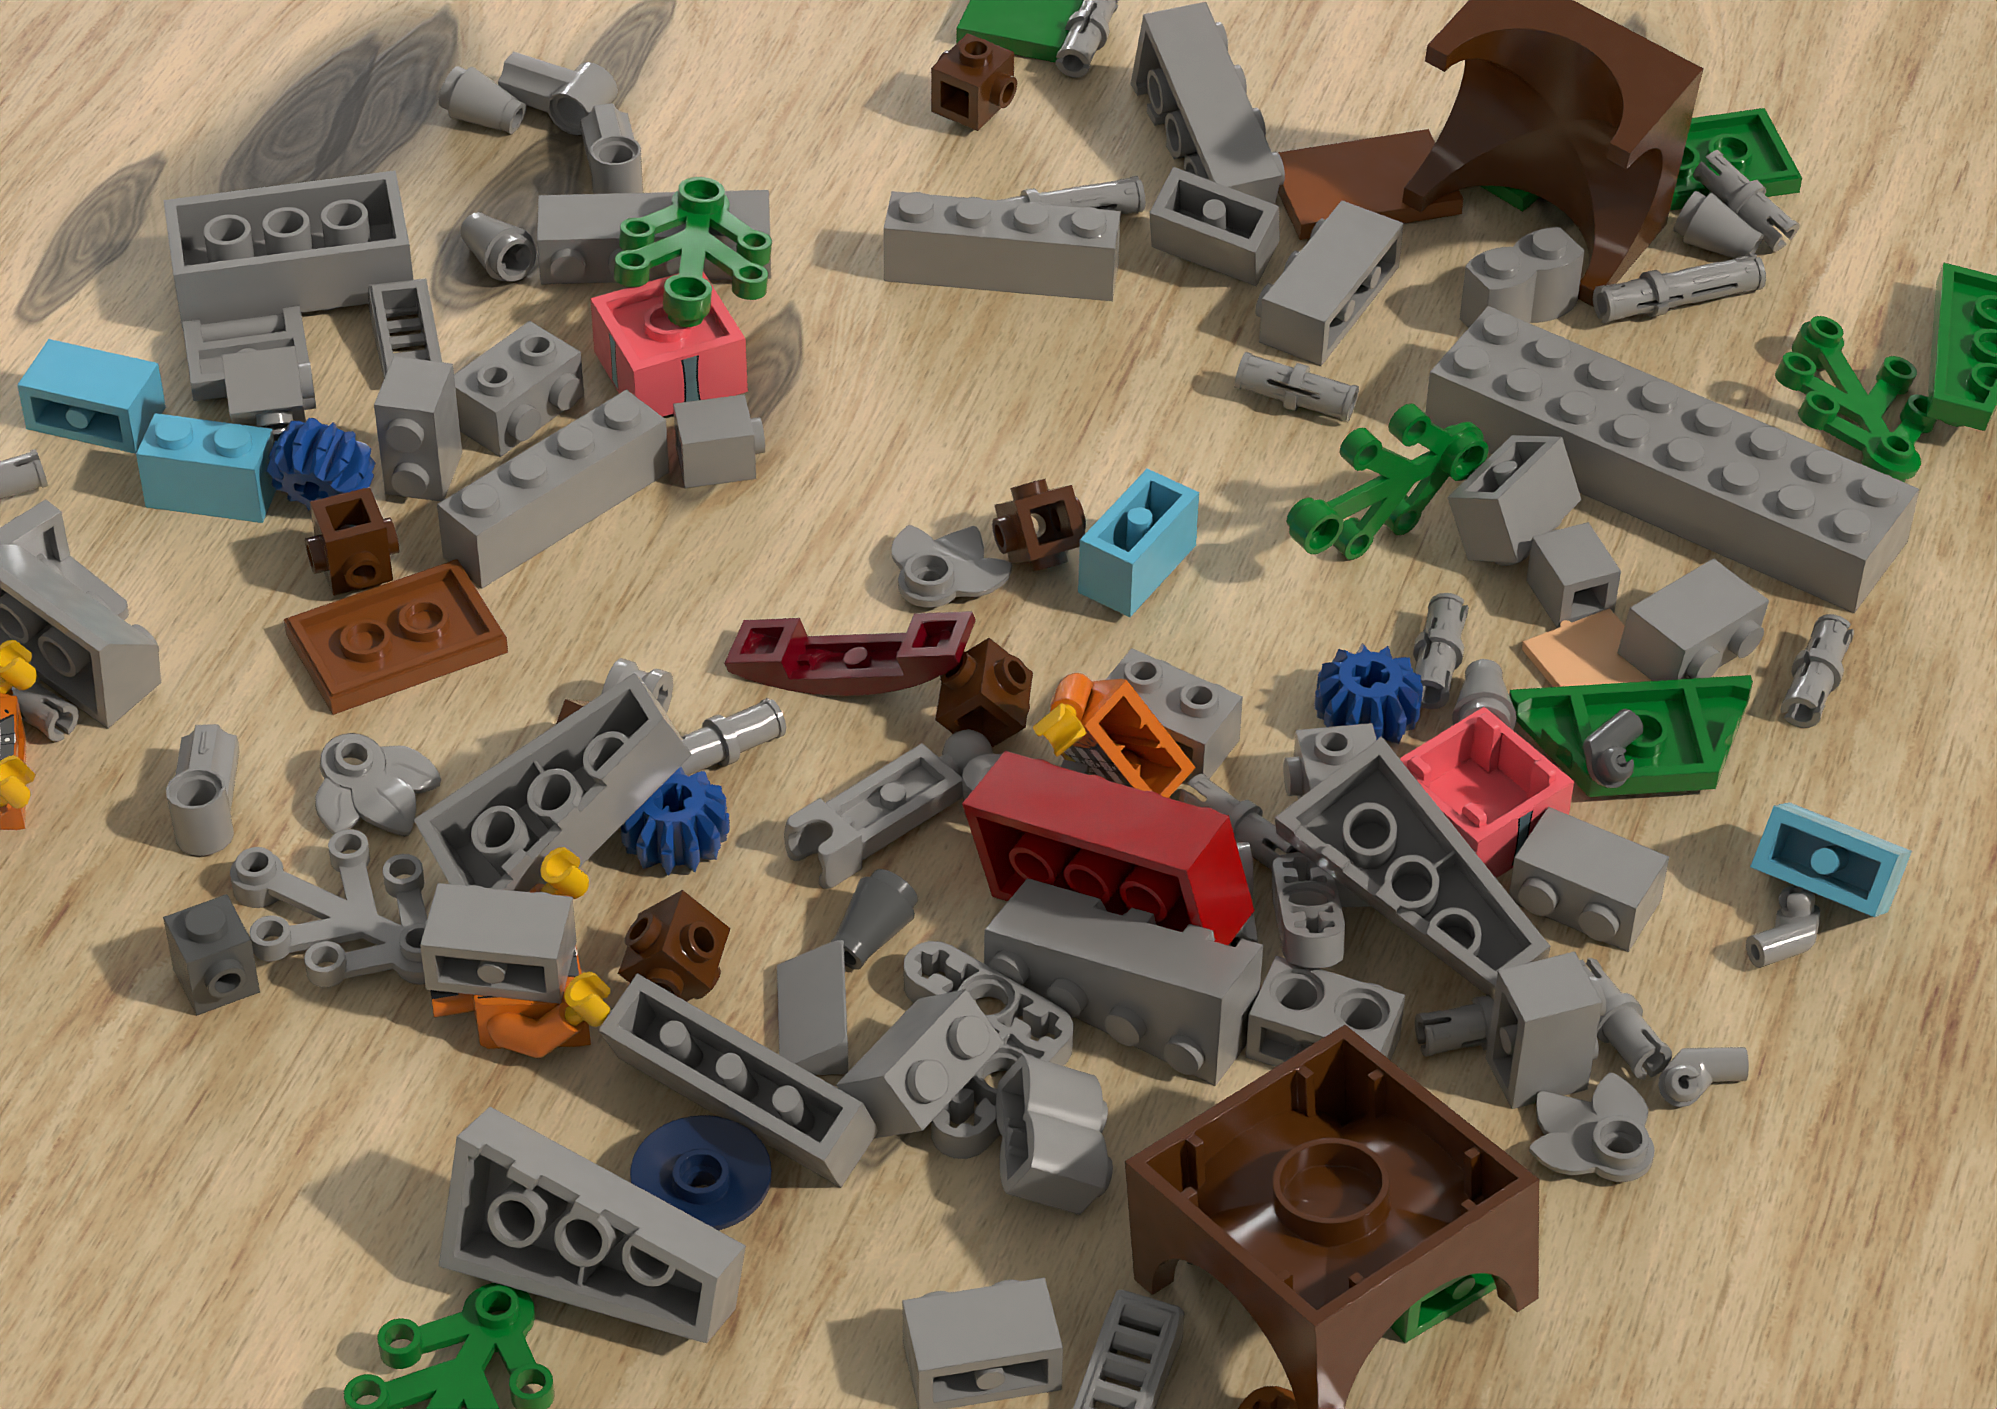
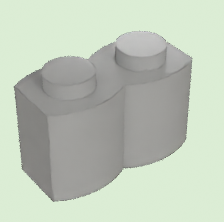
M1555 227L1529 233L1518 240L1513 247L1494 248L1480 253L1471 259L1465 267L1460 320L1469 328L1488 306L1528 323L1546 322L1567 314L1576 306L1578 301L1585 250L1564 230Z
M1022 1054L999 1080L996 1095V1119L998 1129L1003 1136L1000 1149V1178L1006 1194L1080 1215L1096 1197H1100L1105 1193L1112 1178L1113 1164L1111 1158L1107 1155L1106 1143L1101 1134L1106 1125L1108 1107L1103 1100L1101 1086L1095 1075Z

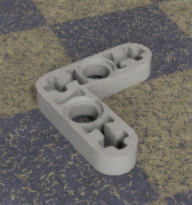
M1301 852L1280 855L1281 858L1277 857L1273 862L1272 899L1283 956L1290 963L1304 968H1326L1338 964L1343 960L1345 921L1342 907L1371 906Z
M928 941L910 949L904 958V991L913 1003L919 998L967 989L974 1001L982 997H993L1001 1000L1006 1005L1005 1009L999 1013L985 1015L1005 1043L931 1121V1139L934 1146L942 1154L949 1157L968 1159L984 1152L1001 1134L996 1119L997 1089L989 1086L984 1079L993 1072L1008 1071L1022 1054L1064 1066L1072 1055L1073 1021L1070 1015L1060 1006L954 946L938 941ZM941 971L945 973V977L937 973ZM922 973L930 977L928 979L922 977ZM1019 1016H1023V1021L1018 1019ZM1048 1033L1055 1035V1039L1048 1037L1046 1035ZM1031 1035L1040 1039L1038 1041L1032 1040ZM974 1101L976 1102V1104H978V1106L975 1108V1111H974ZM974 1113V1126L964 1123ZM950 1121L959 1124L957 1128L951 1127Z

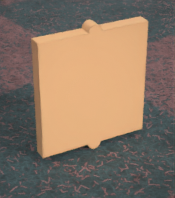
M1610 608L1575 622L1564 620L1560 623L1559 628L1523 641L1522 651L1553 687L1652 681L1617 653L1625 625Z

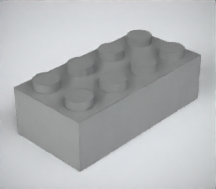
M396 170L163 200L181 324L182 321L200 319L201 324L282 314L283 307L300 305L302 313L368 304V285L414 280L410 244Z

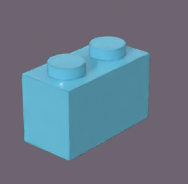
M48 339L17 385L26 429L135 454L154 414H162L166 408L158 363Z
M155 413L136 453L145 507L263 523L277 490L271 485L272 477L266 471L270 462L269 454L274 445L273 430L271 428Z
M1146 469L1080 539L1078 593L1131 617L1196 546L1199 492Z
M1788 802L1773 806L1750 867L1870 916L1877 917L1889 912L1912 851Z

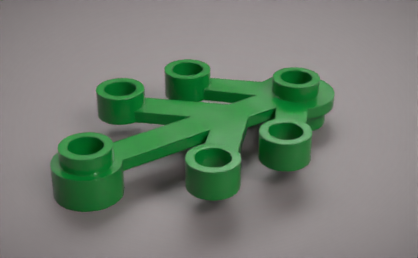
M691 177L679 184L678 191L672 196L671 206L641 218H628L620 224L619 246L624 251L619 252L615 256L614 279L617 283L627 287L643 286L649 281L650 268L681 256L679 274L671 276L665 281L663 309L673 324L681 327H694L702 323L711 308L712 286L709 281L703 278L705 258L732 277L731 289L737 297L746 300L760 299L767 293L768 271L763 266L770 262L772 239L768 234L752 229L729 212L730 202L725 195V189L721 183L707 177ZM686 224L685 230L654 242L655 234ZM709 227L716 229L737 243L736 252L711 235Z
M1813 317L1811 321L1802 324L1792 344V352L1783 355L1775 371L1777 381L1788 389L1806 394L1798 410V416L1804 424L1817 430H1823L1860 450L1863 455L1862 465L1905 483L1906 479H1910L1917 474L1921 466V457L1915 450V443L1922 433L1932 431L1938 419L1926 416L1928 397L1919 394L1911 395L1899 415L1902 423L1894 432H1890L1882 417L1898 394H1906L1909 391L1917 375L1916 368L1904 358L1898 356L1886 357L1876 375V385L1867 394L1842 353L1845 344L1842 337L1844 334L1842 327L1828 317ZM1816 369H1825L1836 387L1815 377ZM1838 412L1857 422L1860 427L1837 416Z
M1406 404L1399 408L1390 419L1389 432L1407 447L1419 443L1430 450L1409 460L1384 448L1382 443L1366 428L1353 430L1343 440L1339 450L1340 456L1355 470L1363 471L1369 469L1380 474V476L1328 502L1321 499L1315 500L1311 497L1297 502L1289 511L1286 520L1291 538L1309 554H1319L1333 545L1347 559L1354 560L1366 553L1372 545L1374 536L1383 524L1395 535L1408 533L1417 525L1422 511L1449 477L1455 481L1466 480L1485 462L1489 448L1484 441L1483 432L1472 422H1462L1443 429L1431 423V419L1415 404ZM1420 481L1408 497L1406 494L1416 482ZM1371 506L1361 520L1355 517L1343 520Z
M490 1283L481 1286L468 1296L462 1312L421 1326L404 1318L388 1321L380 1328L377 1340L381 1360L384 1364L394 1369H405L415 1365L421 1359L422 1354L462 1342L464 1344L456 1358L387 1382L372 1374H364L353 1378L344 1389L346 1409H402L431 1399L426 1409H462L464 1405L466 1409H499L484 1374V1370L495 1352L499 1353L510 1375L509 1389L513 1406L516 1409H548L555 1397L553 1376L548 1368L535 1362L525 1339L528 1332L532 1329L535 1320L534 1304L531 1297L526 1291L498 1283ZM496 1311H506L505 1313L500 1315L490 1314ZM400 1339L411 1341L408 1346L403 1348L389 1346L392 1342ZM529 1384H538L543 1387L540 1391L531 1394L521 1391L524 1386ZM372 1395L378 1397L375 1402L368 1405L356 1403L363 1396Z

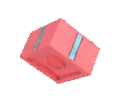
M703 271V278L709 281V279ZM671 276L649 281L643 286L628 287L590 298L594 352L616 390L620 394L627 389L662 417L674 414V403L736 396L748 392L746 338L714 287L712 286L710 312L704 317L702 323L694 327H681L673 324L663 309L664 284Z
M1482 707L1399 758L1495 878L1513 868L1515 856L1548 807L1568 815L1570 812L1574 781L1485 707Z

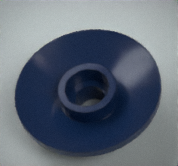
M689 1116L664 1124L644 1139L632 1159L630 1178L631 1183L719 1231L745 1220L762 1204L770 1188L771 1161L762 1141L744 1125L718 1116ZM701 1185L708 1186L704 1188H696L697 1186Z

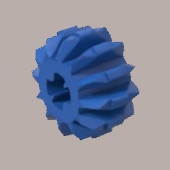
M308 418L305 423L302 421H290L286 430L281 432L279 439L274 442L269 454L270 462L266 471L272 477L271 485L287 492V499L290 502L298 501L305 504L309 511L311 510L310 501L370 487L374 478L372 472L376 462L370 457L371 448L366 443L356 441V434L353 431L344 432L338 429L334 422L330 425H325L315 418Z
M1362 643L1356 654L1338 649L1332 662L1323 663L1322 669L1318 674L1314 701L1317 718L1324 720L1326 727L1372 723L1376 740L1382 736L1383 739L1389 742L1399 744L1405 731L1414 730L1415 724L1420 718L1423 694L1421 675L1413 672L1409 657L1392 659L1389 646L1380 652H1370Z
M680 766L621 826V839L626 848V853L637 855V859L640 860L643 869L658 863L662 864L668 876L675 866L685 865L693 872H696L700 858L717 860L721 843L727 841V834L730 831L729 813H726V797L722 792V786L711 784L705 771L687 776Z

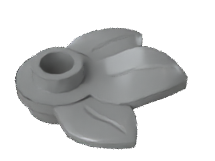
M908 525L897 535L892 544V559L901 570L898 577L899 592L905 600L920 607H939L951 602L955 597H979L992 593L1003 586L1009 579L1012 571V564L1008 561L984 558L983 541L980 531L976 526H971L933 540L924 531Z
M356 733L342 734L331 739L322 750L320 770L324 781L315 796V807L320 820L333 835L339 831L351 829L361 818L382 830L405 837L410 835L414 824L413 819H415L416 814L415 793H423L439 787L441 778L432 762L414 749L406 746L380 747L367 736ZM356 758L363 761L364 763L360 765H350L346 763L343 759Z
M1608 1073L1598 1084L1591 1102L1546 1091H1540L1537 1094L1536 1117L1544 1136L1535 1140L1530 1145L1529 1151L1542 1165L1553 1171L1568 1175L1595 1172L1602 1178L1616 1182L1633 1181L1649 1171L1654 1158V1145L1645 1128L1648 1118V1106L1643 1097L1626 1080L1615 1073Z

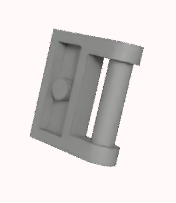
M300 305L283 307L282 314L208 324H201L200 319L182 321L193 401L227 398L222 362L223 354L295 346L298 363L309 362Z

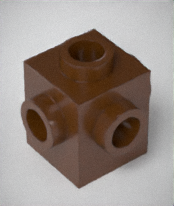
M968 33L952 49L943 52L937 63L931 68V112L976 131L980 130L1001 108H1006L1012 102L1017 90V79L1014 77V52Z
M1045 478L1010 488L1013 500L994 505L997 518H994L992 521V529L1000 552L1008 554L1011 564L1030 561L1032 571L1068 562L1065 551L1080 547V539L1085 535L1086 529L1084 510L1079 499L1074 494L1073 486L1068 485L1048 489ZM1031 516H1033L1038 522L1039 528L1037 534L1035 532Z
M370 487L310 501L314 536L305 538L306 551L313 573L324 572L333 596L393 581L390 555L400 552L398 538L392 519L390 517L383 519Z
M987 638L968 651H964L959 664L940 676L941 686L935 721L952 734L967 729L977 731L986 736L993 748L1026 728L1027 715L1030 710L1029 700L1033 672L1018 657L1009 654L992 639Z
M681 890L638 913L637 919L625 936L627 948L618 974L629 983H631L636 974H639L686 1002L693 998L696 1000L701 999L714 988L721 974L719 963L731 928L684 890Z

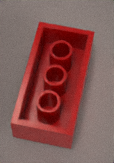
M1004 751L962 803L991 895L994 898L1008 902L1028 878L1099 898L1106 910L1111 913L1123 915L1131 907L1153 913L1157 926L1183 932L1189 924L1213 930L1214 942L1228 946L1255 911L1230 817L1212 808L1197 807L1163 797L1153 791H1142L1108 781L1098 775H1087L1053 765L1043 759H1032L1008 751Z

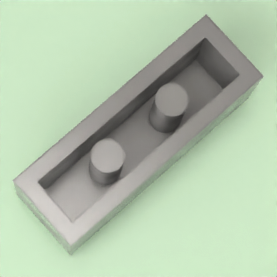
M1341 201L1327 219L1321 218L1318 220L1307 244L1300 252L1294 251L1289 256L1282 275L1274 284H1267L1259 295L1256 304V316L1261 318L1259 343L1322 366L1399 268L1404 223L1345 201Z

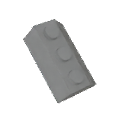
M0 544V645L8 640H16L32 653V659L29 664L35 667L36 675L41 681L108 729L161 684L159 646L156 640L142 626L137 624L131 626L114 614L99 595L91 591L85 593L65 579L60 569L50 560L45 558L39 560L19 545Z

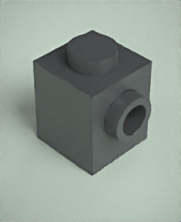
M227 894L163 917L173 970L196 1016L260 993L252 942Z

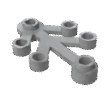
M346 829L339 831L330 838L328 843L331 865L336 871L340 872L346 900L285 872L281 860L266 848L252 847L242 851L237 856L231 866L230 877L234 897L239 903L251 908H263L281 900L322 919L289 926L285 919L279 916H265L256 920L252 924L249 933L253 953L257 958L263 961H277L283 959L289 953L307 950L304 956L307 977L312 984L319 987H332L341 983L346 978L391 969L397 971L399 976L409 983L425 984L420 948L427 923V915L421 895L425 882L423 866L417 857L410 854L395 855L389 858L383 866L385 890L390 896L397 898L401 925L377 914L366 868L370 862L368 839L365 834L358 830ZM346 850H357L356 852L350 854L342 853ZM403 874L412 875L405 879L396 878ZM270 936H277V937H279L278 939L273 940V941H264V940H263V939H265V938H267V937H270ZM365 939L376 944V946L345 953L344 949L337 943ZM323 962H333V963H334L333 965L328 966V967H320V966H318L319 964H321V963H323Z

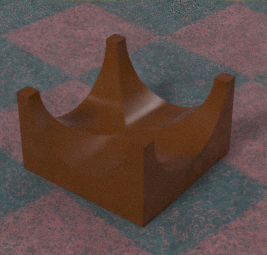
M1468 0L1427 45L1425 62L1445 72L1452 65L1465 60L1464 73L1458 95L1446 124L1425 161L1404 187L1402 203L1422 212L1427 206L1446 194L1476 186L1515 188L1535 194L1551 202L1572 219L1584 237L1589 253V266L1580 281L1578 299L1594 307L1593 293L1595 288L1602 285L1617 284L1667 225L1704 68L1574 0Z
M1343 1025L1125 1161L1134 1280L1153 1295L1174 1282L1175 1269L1179 1259L1193 1263L1211 1274L1238 1299L1268 1339L1287 1375L1298 1409H1345L1348 1395L1359 1370L1384 1333L1418 1300L1453 1279L1476 1273L1491 1274L1496 1285L1497 1296L1517 1313L1539 1299L1540 1179L1347 1025Z

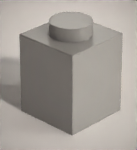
M745 394L673 404L675 445L685 488L756 479L755 454L765 453V437L761 418H750Z
M1589 522L1564 529L1552 530L1548 533L1532 537L1526 581L1556 628H1559L1560 623L1564 620L1575 622L1609 608L1613 613L1615 612L1621 570Z

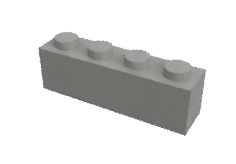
M769 190L725 191V195L730 202L729 212L752 229L764 232L770 236ZM675 192L539 195L537 246L541 284L617 283L614 279L615 256L619 252L624 251L619 246L620 224L628 218H641L671 206L672 196ZM686 224L655 234L654 242L685 230ZM709 227L711 235L736 252L737 243L716 229ZM681 256L650 268L649 281L678 274ZM705 258L704 273L709 280H732L730 275ZM770 259V262L763 266L768 271V279H771Z
M891 191L884 224V281L1113 301L1119 265L1121 211L1102 210L1094 207L1079 208L1045 205L1036 202L1022 203L987 200L979 197L964 198L930 195L921 192Z
M626 389L437 504L443 558L448 562L458 559L470 580L480 588H484L669 473L666 419Z
M636 974L599 1028V1032L620 1060L716 1116L744 1125L756 1134L764 1144L840 1188L879 1131L861 1101L639 974Z

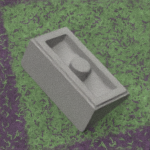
M837 940L777 965L779 1055L814 1075L848 1073L844 941Z

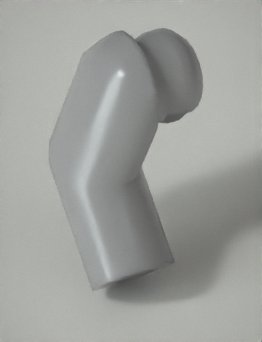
M1796 885L1782 890L1779 894L1781 908L1777 911L1775 928L1751 935L1746 940L1747 954L1754 966L1761 968L1811 949L1816 942L1820 922V908L1814 905L1815 893Z
M1745 1047L1681 1049L1660 1074L1658 1084L1660 1094L1671 1105L1684 1107L1697 1101L1712 1082L1746 1081L1749 1071L1747 1050Z

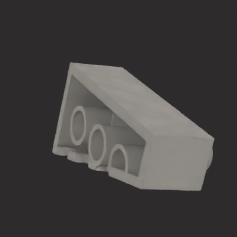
M1207 2L1143 14L1130 84L1137 96L1149 95L1151 103L1147 104V114L1154 126L1165 124L1166 147L1173 159L1184 157V171L1275 204L1279 185H1283L1285 181L1284 165L1279 153L1276 151L1271 152L1265 138V122L1261 111L1258 108H1252L1247 97L1246 78L1241 66L1234 65L1228 53V39L1223 24L1214 21Z
M635 672L413 820L449 884L462 886L477 885L484 888L529 892L538 883L547 884L541 877L540 869L544 858L552 850L559 847L569 849L580 858V868L692 754L663 707Z
M1382 736L1275 817L1276 834L1479 990L1489 995L1493 1000L1499 970L1549 957L1551 946Z

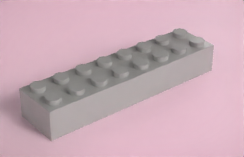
M1490 306L1482 312L1435 365L1429 375L1425 414L1431 419V423L1443 429L1462 422L1474 423L1483 432L1484 441L1488 445V453L1493 454L1512 435L1562 437L1579 493L1852 613L1857 611L1908 542L1919 494L1918 488Z

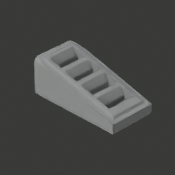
M427 279L368 285V307L384 379L393 356L442 362ZM417 314L418 317L395 321H387L386 319L389 317L406 316ZM421 330L419 334L394 337L389 335V333ZM424 345L425 350L393 353L392 351L395 348Z
M1116 1291L1073 1409H1094L1097 1401L1122 1409H1155L1182 1343L1184 1311L1176 1305L1129 1291ZM1120 1350L1151 1361L1150 1364L1117 1355L1116 1353ZM1106 1377L1139 1386L1141 1390L1139 1392L1106 1382L1105 1380Z

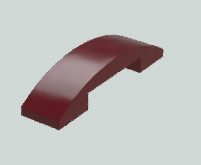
M972 611L914 613L906 633L808 636L800 618L743 620L724 664L729 673L763 685L794 692L829 696H860L894 692L931 681L956 667L960 662L976 619Z

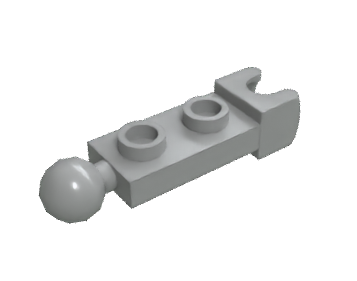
M970 729L958 731L946 740L942 756L940 757L921 743L825 803L821 798L817 799L791 815L786 822L784 840L789 858L793 861H800L809 855L818 853L822 867L819 885L825 889L838 885L862 869V860L963 798V768L970 760L979 755L993 754L990 742L986 736Z

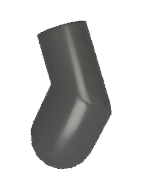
M1620 710L1583 742L1582 748L1590 778L1605 788H1618L1622 786L1633 773L1634 760L1626 762L1624 756L1625 748L1643 733V724L1640 718L1631 710Z

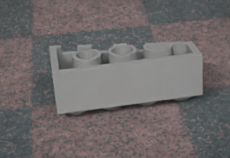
M1027 878L986 927L984 935V964L1060 1006L1071 1018H1077L1108 1033L1113 1039L1123 1045L1134 1046L1167 1062L1180 1073L1194 1075L1216 1086L1247 1045L1249 1013L1260 991L1263 944L1241 939L1236 947L1214 942L1213 930L1189 924L1183 932L1157 926L1153 913L1132 907L1123 915L1111 913L1106 910L1099 898Z
M492 1107L486 1109L457 1136L439 1267L706 1344L736 1310L746 1245Z

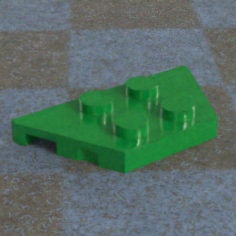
M1751 675L1529 688L1510 690L1509 696L1516 711V722L1588 797L1716 789L1748 705L1753 681ZM1628 709L1634 712L1643 724V733L1625 748L1626 752L1624 753L1626 762L1634 760V770L1622 786L1618 788H1605L1590 778L1582 748L1583 742L1620 710Z

